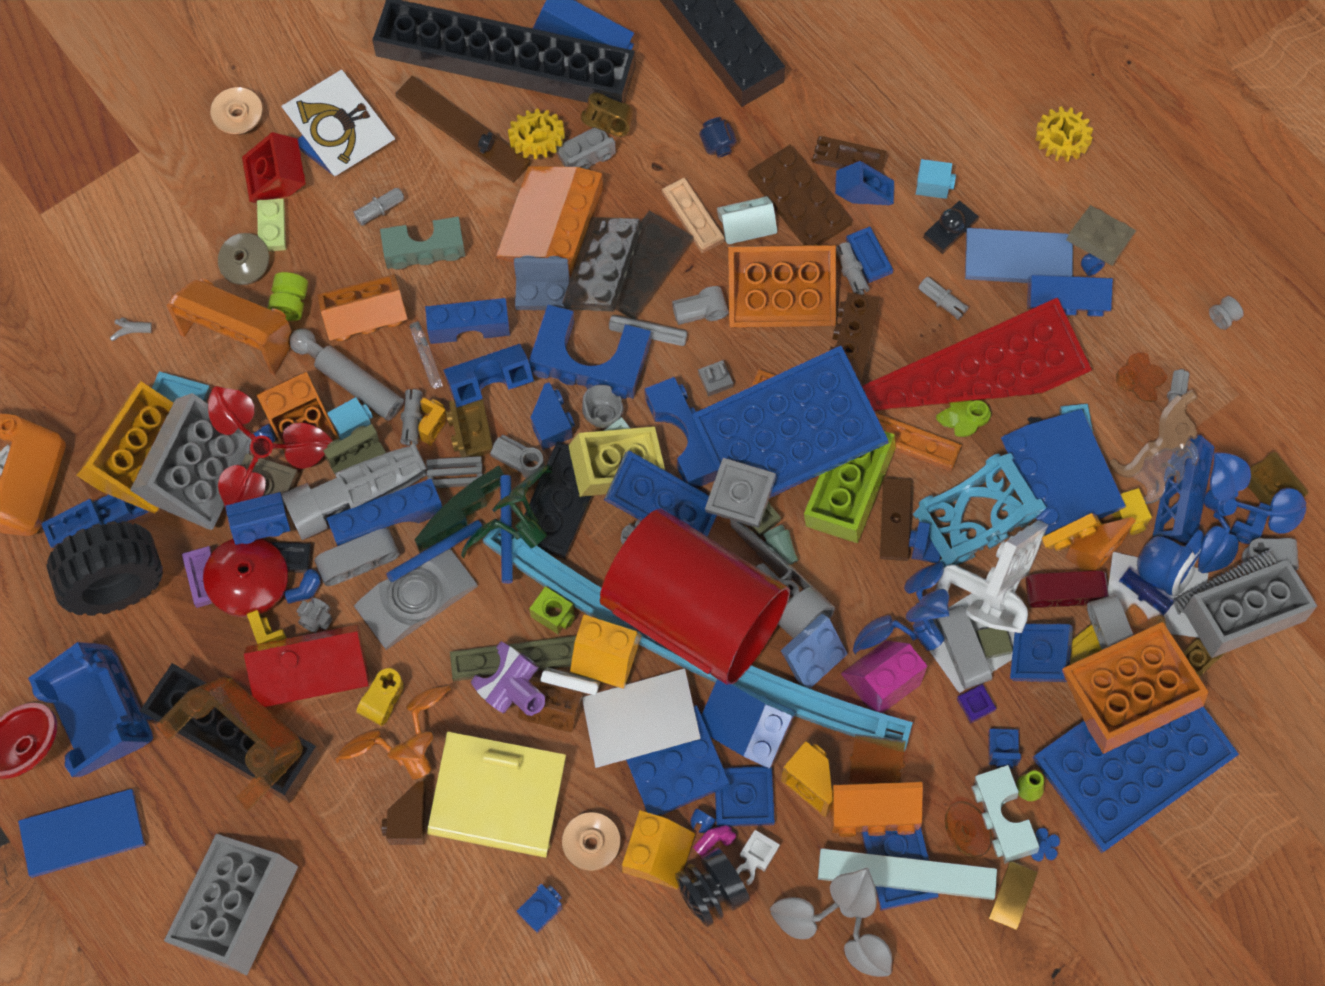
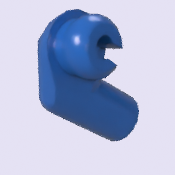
M307 570L298 588L285 591L288 604L307 600L315 595L321 582V577L316 570Z

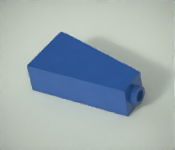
M546 0L532 28L632 50L634 46L630 42L634 32L574 0Z

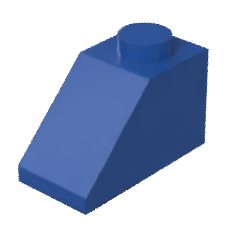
M861 161L836 170L835 194L853 204H894V180Z

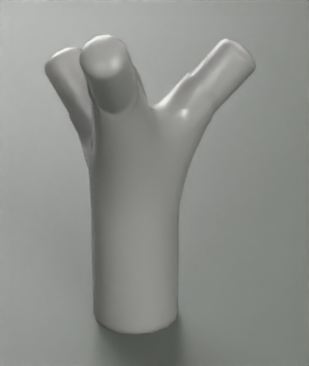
M124 317L120 320L116 319L115 324L121 326L122 329L114 333L110 340L115 341L118 337L130 333H152V323L131 322Z

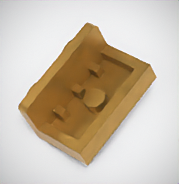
M454 400L449 401L450 410L446 411L449 427L454 426L456 435L451 436L454 452L459 451L462 458L490 454L493 443L483 400L460 407L456 406Z
M1276 452L1270 453L1262 462L1250 467L1251 478L1247 487L1261 503L1271 506V501L1275 494L1284 488L1295 489L1304 498L1309 494L1307 489Z

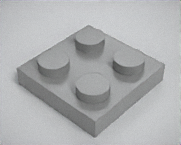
M723 458L705 511L759 528L777 477L776 473Z

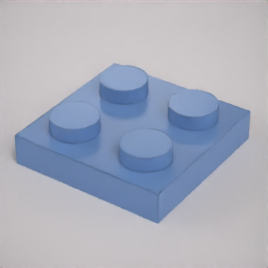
M824 614L819 615L781 650L799 685L809 689L847 655L830 619Z

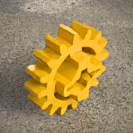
M1062 106L1059 107L1057 113L1050 109L1048 116L1043 114L1040 123L1037 124L1035 140L1040 141L1038 148L1040 150L1046 148L1045 156L1047 157L1054 154L1055 161H1058L1060 156L1064 157L1066 162H1069L1070 156H1073L1076 160L1079 159L1080 153L1085 154L1092 142L1093 128L1088 127L1090 120H1082V112L1076 115L1073 114L1072 107H1070L1068 112H1064Z
M536 109L533 114L526 110V116L523 117L518 114L517 122L511 121V128L508 129L510 146L515 148L516 154L523 151L524 158H527L530 154L533 155L534 159H537L539 154L546 158L548 157L547 152L556 153V146L562 147V139H565L563 121L558 120L557 114L550 116L549 110L540 113V110Z

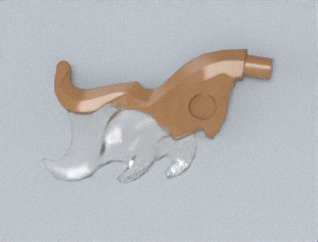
M1192 390L1182 396L1177 395L1166 406L1160 417L1158 439L1155 442H1148L1130 464L1123 466L1114 459L1110 461L1111 467L1117 474L1125 478L1133 477L1146 486L1147 496L1143 498L1146 504L1154 503L1163 496L1169 477L1176 476L1178 484L1182 481L1185 472L1184 464L1187 458H1192L1194 466H1196L1199 460L1197 447L1190 441L1191 438H1197V431L1195 425L1185 412L1186 406L1197 399Z

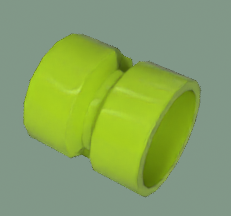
M280 272L275 274L271 289L273 294L269 298L267 309L272 310L274 308L282 311L286 315L285 319L287 321L300 320L304 308V303L301 300L306 297L308 280L294 273Z

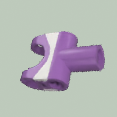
M500 641L496 647L500 655V666L497 672L489 678L475 675L471 680V684L484 700L502 713H505L513 702L529 716L539 713L545 705V696L529 682L539 667L530 658Z

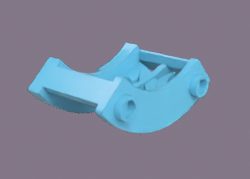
M1011 453L1000 456V454L991 456L986 460V465L961 484L936 497L931 495L919 502V508L913 515L920 522L930 524L928 536L942 557L940 562H943L944 568L952 564L957 566L975 557L974 554L978 550H983L986 545L989 549L995 547L1010 537L1007 532H1012L1014 528L1019 526L1021 528L1025 527L1046 509L1041 499L1037 500L1013 463L1014 457ZM1001 470H1003L1011 483L1005 492L1002 491L1005 486L1003 477L1000 482H994V476ZM986 482L987 487H979ZM1014 490L1016 491V493H1017L1018 496L1020 497V499H1021V501L1023 502V504H1022L1020 501H1018L1016 498H1014L1013 496H1011V495L1013 494ZM982 497L997 500L991 511L992 528L986 530L977 523H962L963 514L970 498ZM957 501L953 508L950 504ZM1006 504L1002 511H1007L1008 516L1001 520L998 518V512ZM937 510H945V516L937 518L941 522L950 523V526L938 528L930 513ZM974 529L976 530V536L973 539H968V532L961 533V530ZM950 533L952 548H950L942 534Z

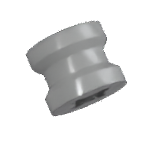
M1230 296L1224 297L1221 300V304L1214 305L1209 309L1210 318L1217 327L1223 330L1228 329L1233 321L1240 320L1244 315L1240 304Z

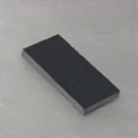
M556 442L547 462L552 468V473L542 474L529 505L534 516L539 520L537 523L548 534L537 546L547 553L566 559L594 495L580 497L568 445Z

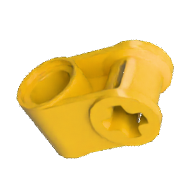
M391 668L381 670L369 690L362 697L356 713L383 726L390 717L394 705L404 689L399 673ZM393 679L395 686L389 685L386 689L384 682H391Z

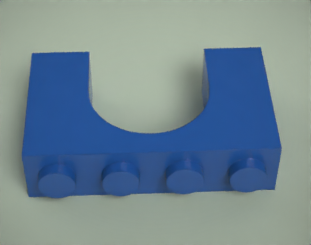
M547 305L529 359L531 372L540 378L547 379L551 377L559 379L560 382L566 385L578 384L585 386L587 389L595 385H608L611 387L612 393L620 396L621 399L627 397L634 399L651 344V331L625 324L617 351L613 357L601 365L586 366L574 361L566 351L574 325V312Z

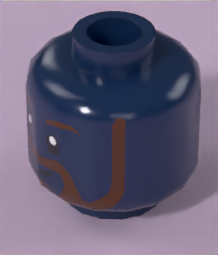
M721 117L704 122L699 135L706 153L709 155L716 154L718 158L732 153L731 148L737 143V139L731 123L728 120H722Z

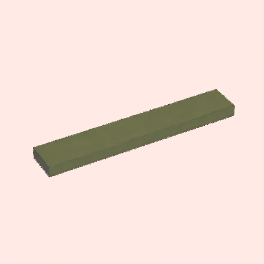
M576 636L508 644V646L530 658L539 667L537 671L544 670L547 667L552 669L571 667ZM497 646L450 652L453 681L473 679L475 675L482 678L493 676L500 666V655L498 654Z

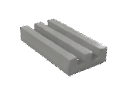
M465 457L427 460V477L432 479L435 488L483 485L482 458ZM476 466V467H468V468H451V469H434V470H433V468H450V467ZM477 474V477L438 480H434L433 478L436 476H460Z

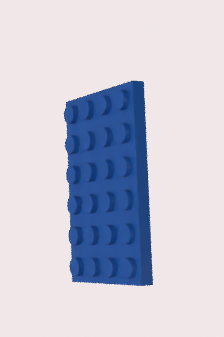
M842 346L691 414L717 471L722 459L726 458L776 473L777 477L769 498L889 443Z
M1203 706L1104 754L1090 734L1085 721H1083L1032 758L1098 850L1103 853L1234 759L1239 753Z

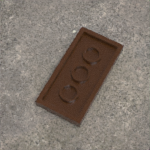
M791 144L748 170V177L761 193L771 200L774 209L803 245H821L852 225V219Z

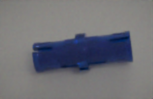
M1130 567L1118 581L1139 596L1137 598L1139 601L1142 602L1144 600L1161 613L1162 616L1174 604L1173 600H1170L1154 587L1155 585L1142 579Z

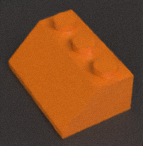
M394 274L317 294L329 341L334 339L336 341H343L350 338L352 334L360 332L362 334H369L376 331L378 327L386 325L387 327H395L400 325L402 321L408 320Z
M922 782L833 785V801L830 808L832 833H839L840 837L856 836V832H868L869 836L885 835L886 831H897L899 835L914 834L915 830H919L922 824Z

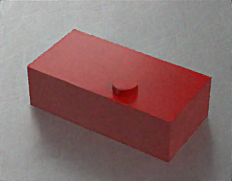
M358 624L246 646L243 653L255 709L369 686L370 678Z

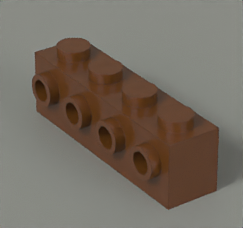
M848 292L846 302L841 301L837 317L842 318L841 325L835 324L832 340H837L836 347L830 346V350L842 346L861 384L880 299Z

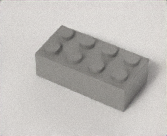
M1287 559L1195 594L1183 611L1209 655L1213 658L1305 622L1316 609L1317 604Z

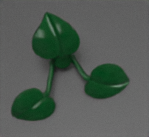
M549 464L528 476L492 509L495 512L504 506L510 505L520 518V521L515 525L518 530L515 531L496 518L477 529L468 539L461 552L463 559L470 546L483 538L489 531L496 528H502L512 534L516 540L521 537L530 549L538 545L548 535L537 523L539 520L534 516L527 501L526 493L529 487L542 474L552 473V468ZM516 502H523L528 515H523L515 504Z

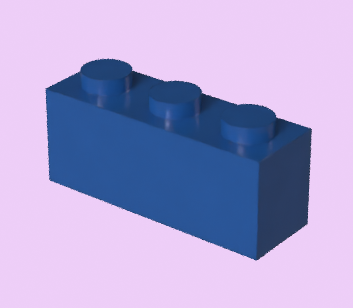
M1031 275L1028 277L1027 309H1033L1058 297L1066 316H1077V311H1085L1089 317H1103L1104 312L1111 311L1113 278Z

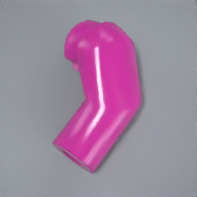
M727 825L712 828L698 840L693 848L701 856H704L719 841H722L726 846L731 845L736 839V834Z

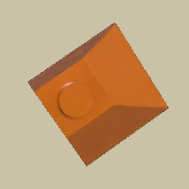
M1130 517L1102 524L1095 528L1097 531L1095 534L1084 539L1078 536L1070 540L1071 545L1065 557L1082 571H1098L1111 557L1113 552L1126 540L1136 520Z

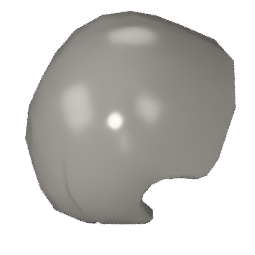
M595 385L587 389L583 396V415L595 427L608 428L623 415L622 399L620 396L612 393L610 386Z

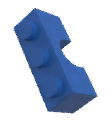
M506 298L425 306L430 344L456 342L457 335L466 331L481 332L483 338L510 336Z
M520 344L443 369L449 390L457 407L483 399L481 390L491 383H504L508 390L534 381L528 358Z

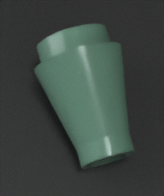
M783 524L764 534L765 543L772 547L789 564L792 565L799 560L794 550L789 529L785 530Z

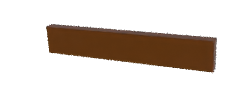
M411 76L395 93L396 98L513 183L530 166V160L524 158L520 153L516 154L515 149L494 134L492 135L494 137V144L489 152L485 151L484 154L480 153L478 148L479 140L483 134H488L490 131L414 76Z

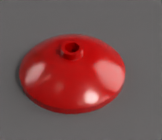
M234 539L224 542L211 553L203 571V584L210 601L222 612L236 617H247L248 613L258 610L259 614L270 610L282 598L288 583V569L284 557L274 545L263 539H257L249 544L241 543L235 545ZM241 567L249 568L246 573L239 572Z
M27 703L15 707L0 717V779H10L29 772L49 753L57 733V719L47 706L40 703Z

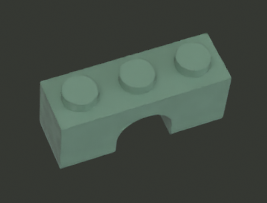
M459 217L434 220L432 236L422 242L414 241L409 237L406 225L380 229L387 269H403L409 265H429L434 261H455L460 257H465Z

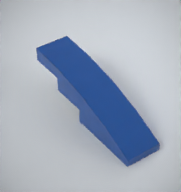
M108 494L95 502L92 499H88L43 522L42 527L50 547L54 548L58 543H62L64 538L69 535H75L76 531L83 528L88 529L92 525H104L107 522L113 521L116 523L128 522L150 511Z

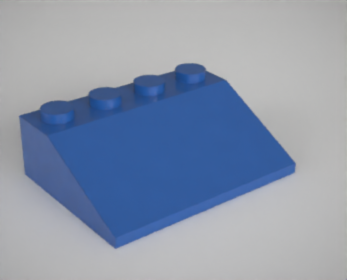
M1082 409L1026 425L1001 437L1007 453L1013 455L1014 459L1012 461L1037 500L1041 499L1046 506V509L1036 517L1037 521L1048 524L1044 536L1091 513L1096 514L1101 519L1126 508Z

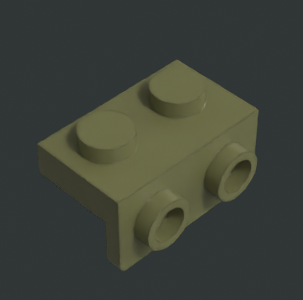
M372 424L367 427L360 426L356 428L350 436L343 440L337 439L328 444L327 449L323 450L334 474L386 453L379 442L377 432Z

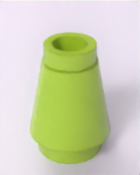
M1031 771L1021 775L1016 782L1018 795L1026 801L1038 800L1044 793L1043 775L1038 771Z

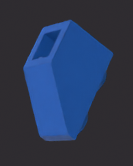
M550 382L544 384L530 417L532 429L542 450L555 446L556 442L562 443L573 438L572 428L575 427L570 413H564L561 407L564 402L559 390H553Z

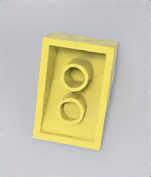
M655 427L578 433L568 445L580 497L607 494L627 451H631L665 470Z

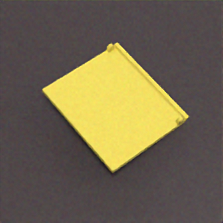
M447 732L427 834L547 858L566 755Z

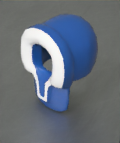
M1197 530L1186 546H1181L1161 536H1155L1149 540L1137 558V571L1141 579L1148 585L1165 591L1168 595L1177 596L1182 593L1195 573L1194 565L1199 558L1204 539L1203 532Z

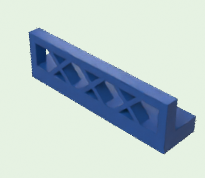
M1197 435L1196 439L1191 438L1189 440V451L1181 459L1178 456L1179 450L1169 452L1153 538L1161 536L1167 539H1176L1186 546L1196 531L1199 530L1215 448L1202 435ZM1183 467L1185 469L1184 476L1175 483L1173 481L1174 474ZM1178 492L1180 494L1179 501L1170 508L1168 506L1169 499ZM1173 517L1175 519L1173 531H1163L1164 524Z

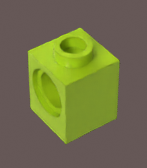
M546 586L529 608L531 618L558 635L563 628L567 630L575 618L573 604ZM551 608H559L562 611L556 617L547 614Z

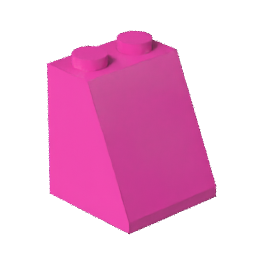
M885 640L843 671L841 675L870 710L883 714L921 685L927 665L910 644Z

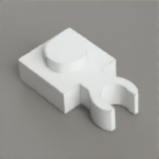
M754 830L740 853V857L746 860V862L736 870L738 875L742 871L749 872L750 878L746 882L747 885L753 882L756 868L765 872L780 845Z

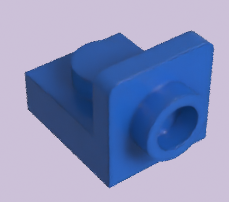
M1260 503L1258 508L1270 510L1271 506ZM1250 511L1245 524L1236 521L1229 533L1235 535L1238 542L1250 544L1253 540L1261 537L1268 516Z
M989 729V765H996L997 769L1007 765L1009 769L1018 766L1021 760L1018 730Z
M540 884L537 887V891L516 912L538 934L562 910V905L559 902L562 897L553 887L549 886L546 889Z

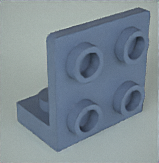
M529 255L514 258L516 310L546 311L547 305L569 310L570 277L568 259L559 256L535 258Z

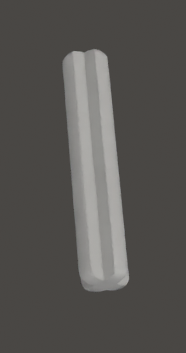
M612 315L609 321V329L622 333L626 324L651 331L652 340L684 346L687 340V331L617 315Z

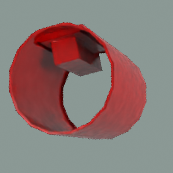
M660 508L647 515L620 548L605 576L600 591V604L703 672L711 674L728 685L737 682L764 649L782 618L789 600L790 589Z

